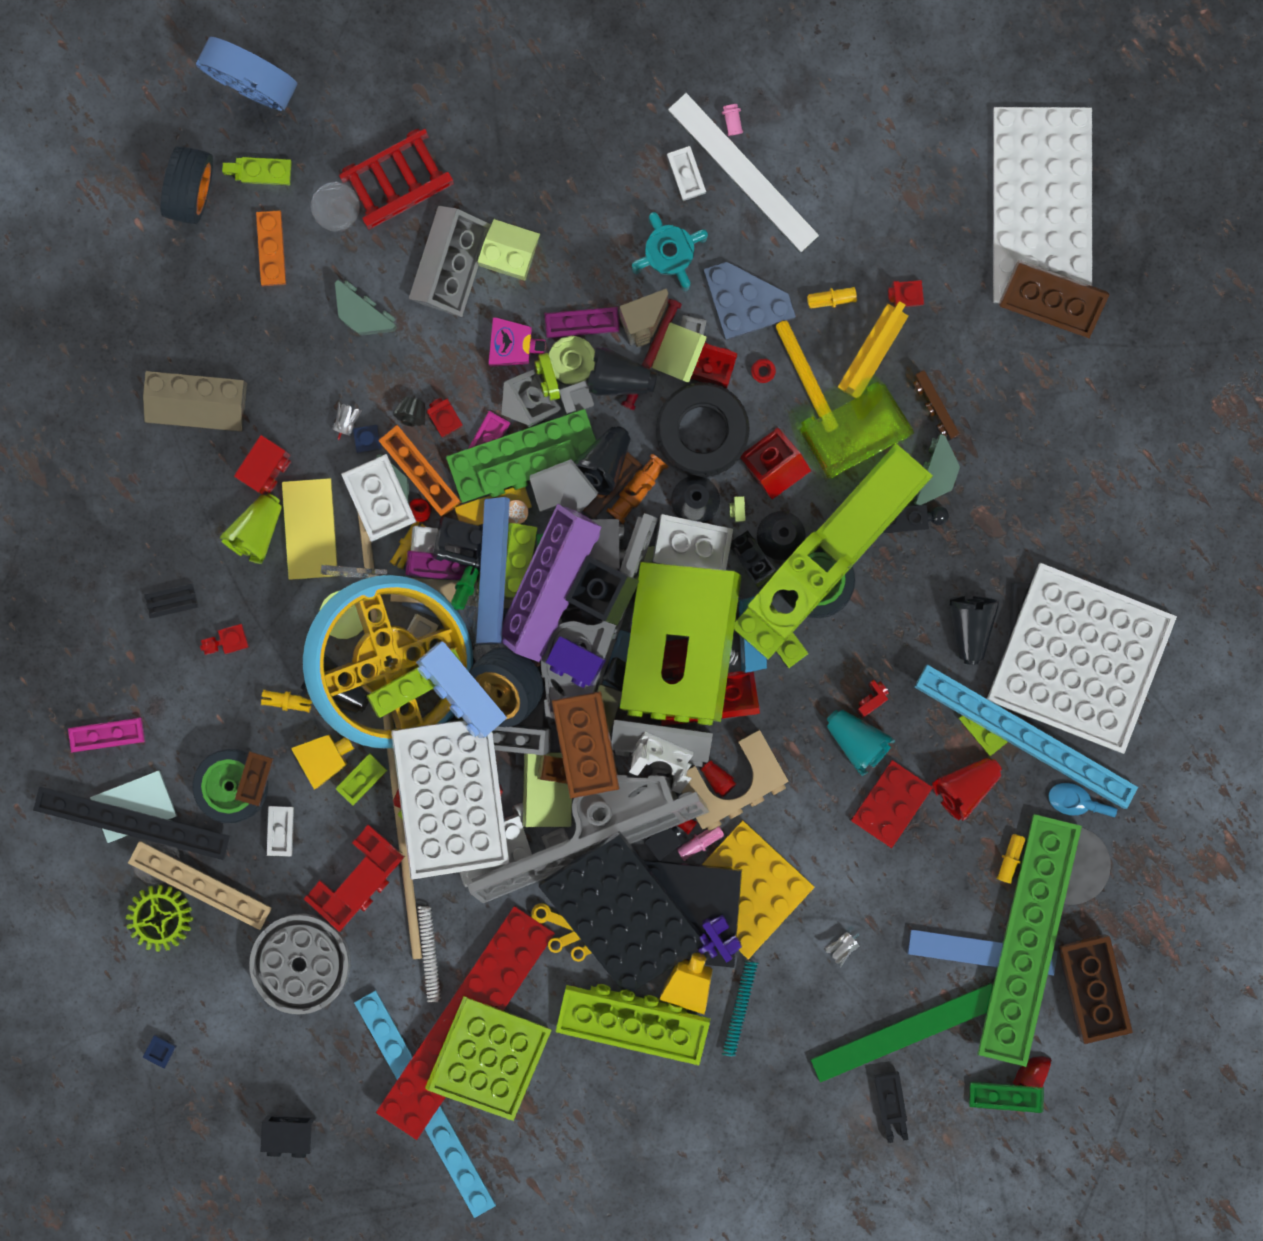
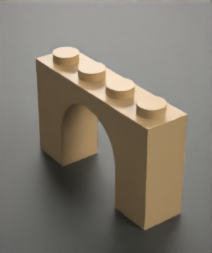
M760 730L738 741L751 765L753 775L750 787L740 797L735 799L716 797L707 788L696 766L687 770L686 776L692 779L683 789L682 794L697 792L705 801L709 813L696 817L702 830L707 828L711 831L722 824L720 820L726 816L732 819L743 813L742 807L748 804L754 807L763 802V796L769 792L775 795L786 789L784 784L789 781Z

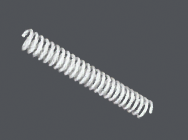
M418 906V909H422L418 910L419 913H422L418 915L422 917L418 919L422 921L419 924H427L419 927L426 928L420 930V932H426L420 934L421 936H426L421 937V940H426L421 942L426 944L421 946L426 948L422 949L423 952H426L422 954L426 956L422 959H431L423 961V963H431L423 966L431 967L424 969V971H431L424 973L425 975H431L425 977V979H431L425 981L426 983H431L425 985L426 987H431L426 988L427 991H431L426 993L430 995L426 998H435L427 1000V1002H438L441 997L440 989H438L440 987L438 985L439 981H437L439 978L436 977L439 975L436 973L438 972L436 969L438 967L436 965L437 958L435 957L436 950H434L436 947L434 946L435 942H432L435 940L432 938L435 936L432 934L434 932L432 930L434 928L432 926L433 919L431 918L432 911H430L432 908L429 906Z

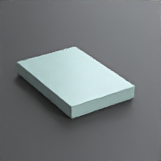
M160 770L90 797L91 800L168 820L177 817ZM102 829L107 843L128 836Z

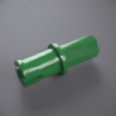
M472 566L464 569L461 580L455 585L456 591L451 601V605L455 610H463L469 596L474 593V585L480 573L475 568L473 574L470 575Z

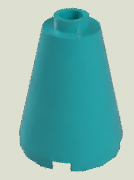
M844 709L840 712L835 710L827 718L829 722L827 725L828 730L861 776L868 773L866 768L869 765L874 768L891 749L889 744L895 742L890 735Z

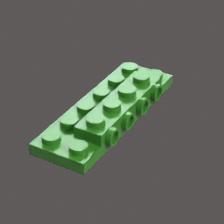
M583 409L446 456L461 502L464 503L490 494L491 498L505 494L504 488L513 486L515 490L528 486L527 481L530 480V475L571 459L574 462L596 442L586 410Z

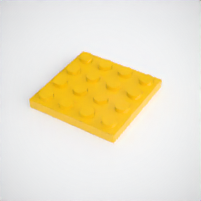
M743 820L701 864L742 869L737 938L742 944L739 951L747 959L758 950L815 888Z

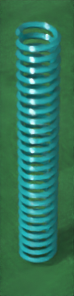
M745 961V964L748 965H744V967L748 969H743L747 973H742V975L747 977L742 976L741 979L747 981L740 980V983L743 984H739V986L743 988H738V990L743 992H737V994L742 996L737 995L736 997L742 1000H735L739 1003H735L734 1005L738 1007L733 1008L738 1011L732 1012L738 1015L732 1014L731 1016L737 1019H730L737 1023L730 1022V1025L736 1027L729 1026L733 1030L727 1031L733 1034H727V1036L732 1038L727 1037L726 1040L732 1042L725 1041L726 1044L732 1046L724 1045L728 1049H723V1051L728 1053H722V1055L736 1056L735 1052H737L739 1037H741L740 1033H742L741 1029H743L742 1026L745 1021L743 1018L746 1017L744 1014L748 1010L747 1006L749 1005L747 1003H749L748 999H750L749 995H751L750 991H752L751 988L755 979L753 976H756L755 972H757L758 962Z

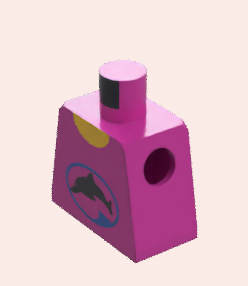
M493 318L489 366L529 364L530 353H545L546 340L533 339L532 327Z

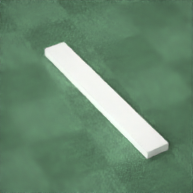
M687 93L668 109L672 116L800 253L819 237L815 230Z

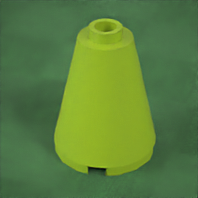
M269 493L266 496L260 495L222 533L220 537L222 539L221 542L240 556L242 554L250 556L249 561L262 564L282 508L279 504L280 500Z

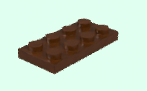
M1018 260L999 301V306L1090 339L1108 300L1109 293Z

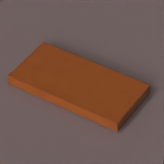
M601 691L553 700L552 705L570 799L619 790V781Z

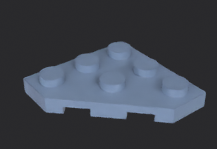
M728 262L704 269L725 340L796 317L789 294Z

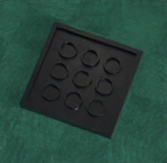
M644 860V863L701 935L705 934L710 941L711 938L702 925L704 924L703 921L707 918L712 920L723 915L730 927L720 933L722 939L725 941L733 935L737 936L742 869ZM714 946V949L718 955L714 958H711L708 952L702 953L706 956L705 965L731 968L735 966L736 953L733 954V959L727 963L716 946Z

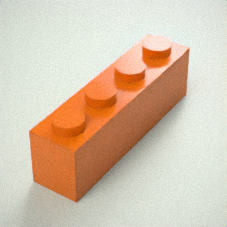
M398 425L378 440L441 517H445L462 503Z

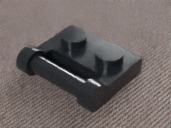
M441 517L433 559L472 566V570L476 568L480 572L483 527ZM445 544L473 551V557L447 551Z

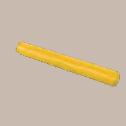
M788 321L779 322L776 324V330L827 433L835 431L838 428V424Z

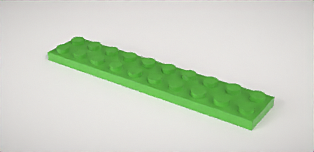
M1035 814L1032 816L977 1055L1027 1067L1082 826Z

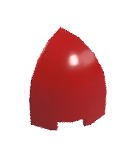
M1045 1056L1030 1058L1027 1067H1020L1012 1084L1043 1087L1051 1066V1058Z

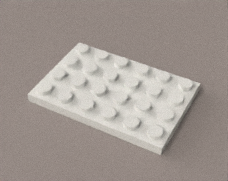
M465 720L391 731L411 879L509 864L493 734L491 732L484 738L474 737L466 729L467 723Z

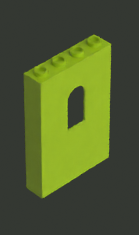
M641 562L620 709L628 711L627 715L642 717L643 713L651 714V718L665 720L666 716H673L674 721L689 723V718L698 719V724L713 725V721L721 722L741 575L735 571ZM667 634L689 637L684 676L676 684L666 683L661 674Z

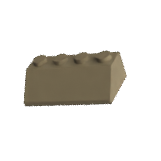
M667 288L620 306V320L630 346L635 344L636 347H641L650 343V338H653L667 307Z
M146 371L143 393L145 423L242 432L247 383L244 380Z

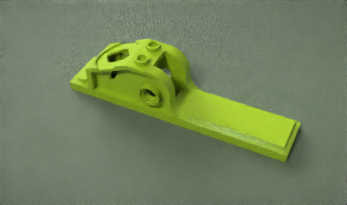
M896 443L816 532L811 533L777 570L768 583L749 603L746 611L737 619L734 630L769 660L930 481L933 475ZM818 547L836 562L828 572L809 557ZM783 589L788 591L795 590L798 593L799 598L792 612L774 613L771 610L770 605L777 591Z

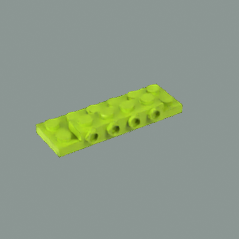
M598 984L596 987L591 986L590 990L566 985L556 1033L700 1065L711 1018L687 1013L686 1008L671 1003L659 1002V999L652 995L641 998L635 996L634 992L630 990H621L620 993L611 991V988L604 984Z

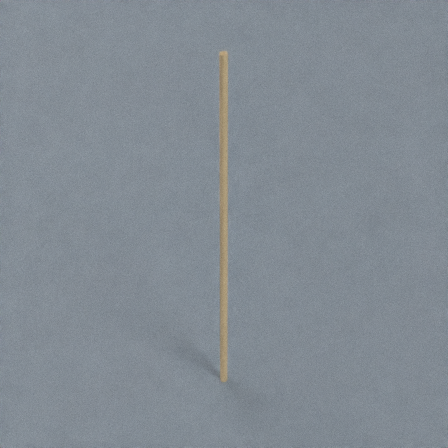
M358 513L366 578L375 577L372 544ZM374 608L370 610L371 622H373L378 616ZM382 632L376 636L378 645L384 643ZM390 712L383 716L384 730L394 729L393 716ZM387 748L394 799L398 790L393 748ZM394 806L399 851L406 856L401 861L412 958L421 959L422 950L413 879L410 878L403 820L397 815L401 808Z

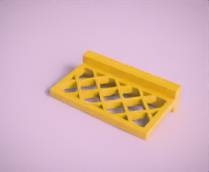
M899 301L896 307L890 304L886 305L837 387L838 389L859 400L909 316L902 312L905 304Z

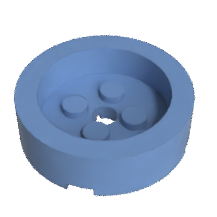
M216 37L208 38L196 62V66L201 71L224 86L228 85L239 91V94L278 111H285L298 85L291 76L268 61Z

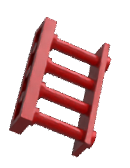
M419 128L409 132L406 135L407 138L358 165L353 163L342 169L343 173L339 177L343 183L350 180L366 209V216L362 219L368 230L454 184L449 172L443 174L442 171H439L423 140L429 137L426 129L421 131ZM413 145L431 175V181L424 185L417 182L401 153ZM391 157L394 158L409 186V193L402 197L399 194L396 195L380 163ZM369 169H372L388 198L386 201L387 205L381 208L374 205L358 176Z

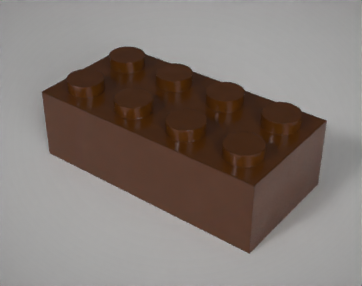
M1104 934L1058 945L1080 1041L1083 1044H1088L1133 1033L1110 936Z

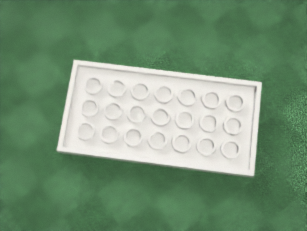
M994 107L993 303H999L1018 260L1092 286V108Z

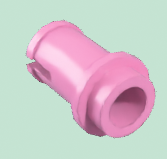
M737 104L724 106L722 115H725L728 136L742 134L743 130L739 115L741 108H738Z

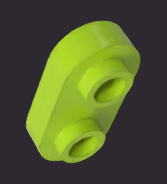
M548 353L540 354L537 356L538 360L534 361L537 375H542L543 383H540L543 396L548 397L550 401L560 399L559 388Z

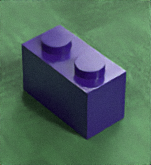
M559 636L545 663L551 665L550 671L560 676L566 673L573 677L571 682L584 688L585 685L592 686L606 659L563 636Z

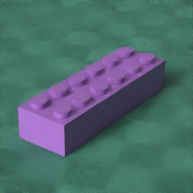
M557 504L506 614L502 627V643L518 655L540 662L541 657L548 649V642L552 634L557 630L560 616L568 606L569 602L565 599L587 555L590 556L589 554L594 543L599 539L602 527L582 513Z

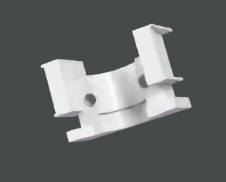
M644 732L636 743L637 748L631 755L633 757L629 772L638 776L646 764L650 765L655 761L666 762L671 766V775H674L672 791L681 793L692 779L686 775L687 770L691 766L688 762L692 758L693 752Z

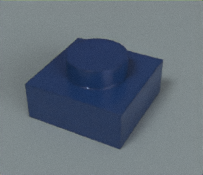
M378 425L353 429L357 453L382 450L381 443L378 441L380 439Z
M154 1035L142 1058L165 1069L177 1046Z

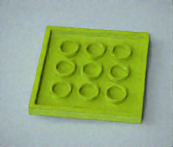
M464 996L425 1088L433 1093L514 1121L552 1030L546 1026Z

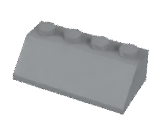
M438 206L409 299L427 307L462 317L479 266L478 259L491 224L459 209Z
M614 720L611 745L612 749L615 750V755L629 756L630 752H634L637 748L636 743L644 732H647L692 751L693 756L689 760V764L702 767L703 762L708 763L713 733Z

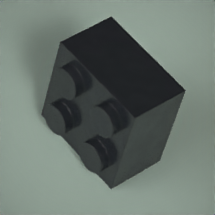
M587 555L565 600L605 622L618 625L639 580Z
M267 1116L262 1121L260 1152H267L266 1156L280 1157L282 1153H291V1157L305 1158L306 1154H311L315 1148L316 1118Z

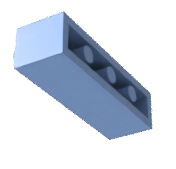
M443 641L437 643L416 661L419 666L417 669L426 680L430 679L435 685L434 690L442 699L446 698L451 704L450 710L454 715L465 720L467 723L466 729L472 736L484 738L507 719Z

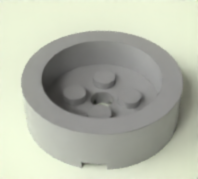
M292 914L273 922L258 936L250 955V975L254 987L263 997L264 1001L273 1008L289 1014H308L330 1004L345 987L351 969L350 950L342 933L335 929L326 919L312 914ZM301 957L305 960L307 965L305 970L296 971L293 968V960L295 958Z

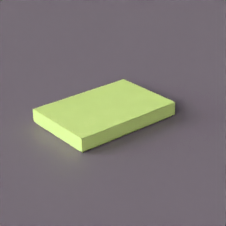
M524 753L523 827H571L572 799H570L568 784L537 779L541 755ZM562 753L546 754L547 756L562 758Z

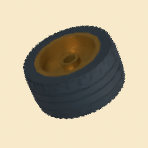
M508 648L490 650L469 670L473 678L507 717L499 727H512L522 722L536 708L543 695V680L535 664L527 657L518 655Z

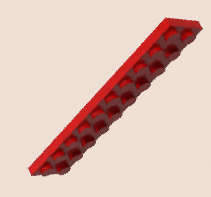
M515 906L512 908L377 1109L376 1113L414 1139L417 1140L446 1098L445 1096L428 1091L425 1087L463 997H468L504 1011L554 936V932Z

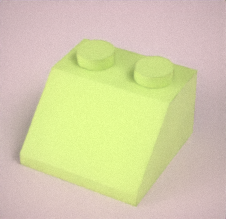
M494 219L485 238L478 259V265L525 281L540 234Z

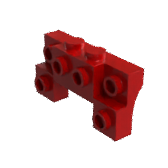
M370 824L352 842L366 857L336 892L322 880H319L316 886L304 898L309 905L339 932L360 909L364 912L371 905L373 900L370 897L376 890L379 893L384 890L390 883L387 878L406 857Z

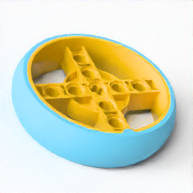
M382 575L366 578L347 586L322 607L307 634L303 652V673L311 701L323 719L342 736L369 747L393 748L392 730L375 729L352 720L338 707L332 696L359 686L370 694L419 667L416 661L430 650L429 645L433 639H436L438 643L443 641L449 649L455 648L463 666L469 672L473 666V650L463 619L442 594L427 584L412 578ZM381 595H402L421 602L437 616L444 628L416 638L408 630L390 625ZM355 605L365 635L359 640L354 649L352 662L324 672V653L329 635L340 617ZM374 608L378 616L375 621L371 622L368 618V613ZM380 632H383L385 635V642L382 645H378L376 642V636ZM413 647L416 650V655L414 659L409 660L407 651ZM386 657L392 658L393 662L389 663L391 667L384 665V661H387ZM368 664L370 666V673L368 676L363 677L361 668L363 665ZM342 672H345L348 677L344 685H340L338 682V676ZM441 698L437 705L423 718L421 717L416 699L408 702L409 710L405 715L400 713V707L391 712L397 728L393 730L446 723L455 716L450 710L451 704L446 698Z

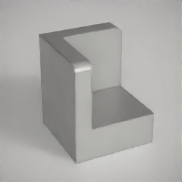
M587 381L559 390L567 415L594 406Z

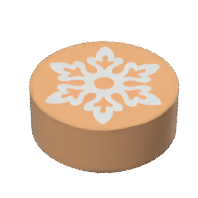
M519 500L510 501L509 523L522 524L528 517L527 506Z

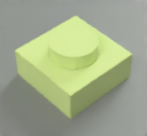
M734 497V503H729L730 518L735 517V523H744L746 521L744 497Z

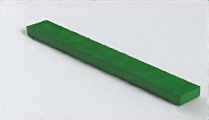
M992 983L811 1058L810 1060L820 1083L987 1013L993 989Z

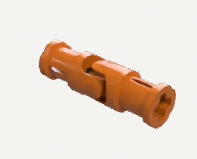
M651 454L648 463L642 470L637 471L633 479L619 494L620 498L606 511L615 519H619L620 523L624 524L625 517L633 508L640 504L648 491L656 484V478L663 470H667L669 466L657 456Z

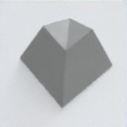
M536 369L504 382L502 415L524 423L528 428L539 424L562 409L557 400L550 401L548 397L543 396L540 384L543 383L542 375H537Z
M572 459L530 475V482L540 512L554 511L557 504L581 513L598 493Z

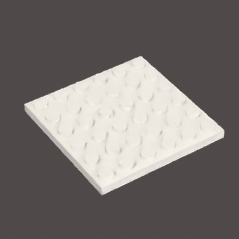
M1039 563L987 699L994 704L1124 754L1177 616Z

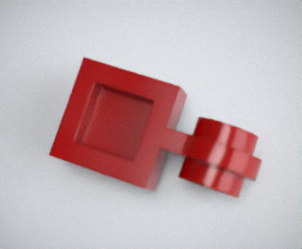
M243 624L218 630L219 641H216L215 637L201 640L202 645L200 646L201 651H204L205 655L218 652V646L221 645L225 654L249 648Z

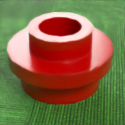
M768 359L757 360L751 368L752 377L759 383L770 382L776 373L775 365ZM766 367L768 374L765 376L760 375L759 369Z
M414 499L409 503L416 522H423L430 517L431 509L425 500Z

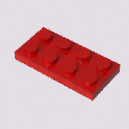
M754 671L728 673L722 719L760 714ZM682 679L667 680L665 682L668 684H676L680 682ZM666 716L665 720H661L662 726L685 723L674 721L673 716ZM689 718V723L698 722V719Z

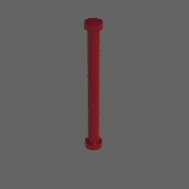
M670 298L667 302L669 306L642 363L643 366L650 369L657 356L669 323H672L677 309L682 307L680 302ZM639 394L628 395L626 400L622 401L621 406L634 411L636 408L634 404Z

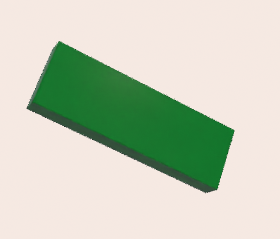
M970 1082L969 1107L1043 1113L1044 1087Z

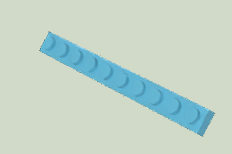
M929 665L924 667L914 688L1123 809L1128 808L1138 789L1137 786Z
M377 990L355 1001L354 1004L398 1080L413 1055ZM440 1105L425 1127V1131L473 1217L476 1218L495 1207L496 1203Z

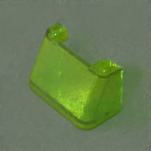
M876 382L865 388L867 393L818 419L812 416L801 422L803 427L798 432L825 482L836 477L842 471H847L849 468L915 434L886 384L880 385L879 382Z

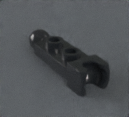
M927 505L908 506L903 509L882 534L928 530V522L941 526L948 522L949 512L941 506L935 507L931 512H927Z

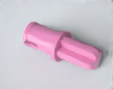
M720 826L711 831L707 829L699 835L694 834V838L676 849L683 861H686V859L702 849L705 851L707 846L722 838L724 833Z

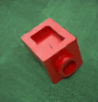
M922 280L908 282L893 281L892 288H888L889 302H893L894 307L897 306L899 301L905 304V307L923 306Z
M439 398L429 404L430 409L427 410V413L442 438L463 427L448 398L444 401L442 398Z

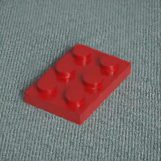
M891 760L850 821L892 848L933 787Z

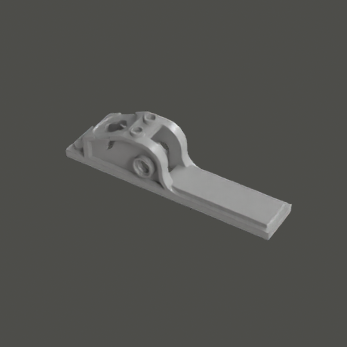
M645 513L643 518L638 517L620 568L621 572L638 579L640 563L644 562L658 518ZM628 605L618 625L603 620L602 623L597 625L570 621L562 623L557 627V630L552 634L548 642V649L541 659L542 678L545 677L547 700H544L546 716L555 719L552 705L553 700L598 692ZM559 636H563L578 645L583 642L587 650L606 659L592 686L585 685L582 688L571 682L573 677L564 673L563 676H560L549 670L551 665L545 662ZM559 686L563 689L561 694L557 691Z
M617 775L619 790L573 799L572 813L576 822V831L572 839L473 878L472 883L467 884L469 892L480 902L486 903L547 878L618 831L622 833L629 844H632L709 813L707 804L697 792L683 793L678 799L676 792L672 791V785L664 776L627 778V775Z

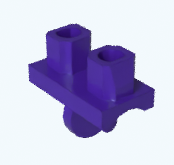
M723 915L712 920L710 918L705 919L702 925L711 940L709 941L707 936L702 934L699 938L704 946L699 948L698 951L700 954L708 952L711 958H714L718 955L714 949V946H716L726 963L733 959V954L742 947L741 942L736 935L731 936L725 941L722 939L720 933L730 927Z

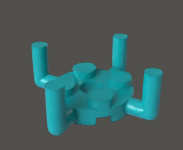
M652 212L649 215V223L653 225L654 231L646 242V256L632 263V272L639 274L642 268L650 265L662 275L676 274L681 284V290L688 291L691 282L685 269L693 260L694 244L706 242L708 232L702 229L689 235L687 231L673 225L663 226L659 215L656 212ZM669 243L674 244L677 248L676 254L671 257L666 256L662 250Z

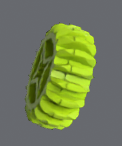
M158 885L157 892L153 886H149V895L145 890H141L139 893L142 899L137 896L132 898L137 906L128 905L127 909L133 911L134 914L126 915V919L133 920V923L127 925V929L135 927L136 932L132 933L131 937L134 938L140 935L141 938L137 942L138 945H142L145 940L148 941L146 944L147 950H150L154 943L157 952L161 951L162 944L167 951L171 949L170 941L174 946H178L180 943L177 937L182 940L187 938L182 930H191V927L186 925L185 922L193 921V917L186 916L185 913L192 911V907L184 909L183 904L187 903L188 899L185 898L179 901L178 898L182 894L180 891H177L174 896L171 895L173 892V887L171 886L167 888L166 893L164 892L163 885ZM158 898L170 901L176 910H165L162 904L159 903ZM151 900V914L149 917L141 919L142 908ZM158 911L160 912V915H161V914H164V916H165V915H168V914L171 915V916L166 917L164 920H162V921H161V923H162L161 925L159 924V921H158V922H155V920H154V921H151V922L148 921V920L153 919L155 916H157V915H158V913H157ZM179 917L176 930L172 935L168 936L169 920ZM143 926H154L161 938L151 936L144 930Z

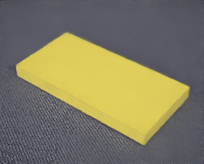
M332 479L282 482L289 580L337 577L338 565Z

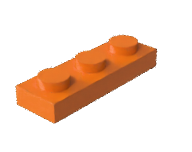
M256 212L261 286L286 285L282 212Z

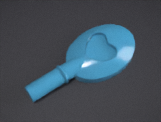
M1056 784L1050 789L1048 794V800L1052 807L1063 814L1081 815L1088 810L1114 818L1117 814V808L1098 803L1097 801H1091L1086 790L1075 784Z

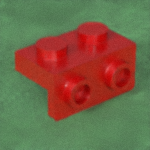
M705 342L690 379L718 384L727 389L738 354L727 348H719Z

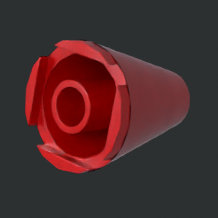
M984 758L936 779L932 783V787L936 796L941 794L944 800L941 804L946 811L959 821L961 819L964 821L1001 778L1000 772L1002 768L995 759Z

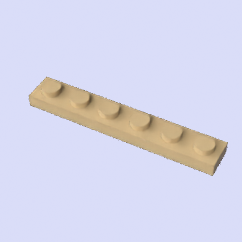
M139 841L128 864L261 930L272 907L142 841Z

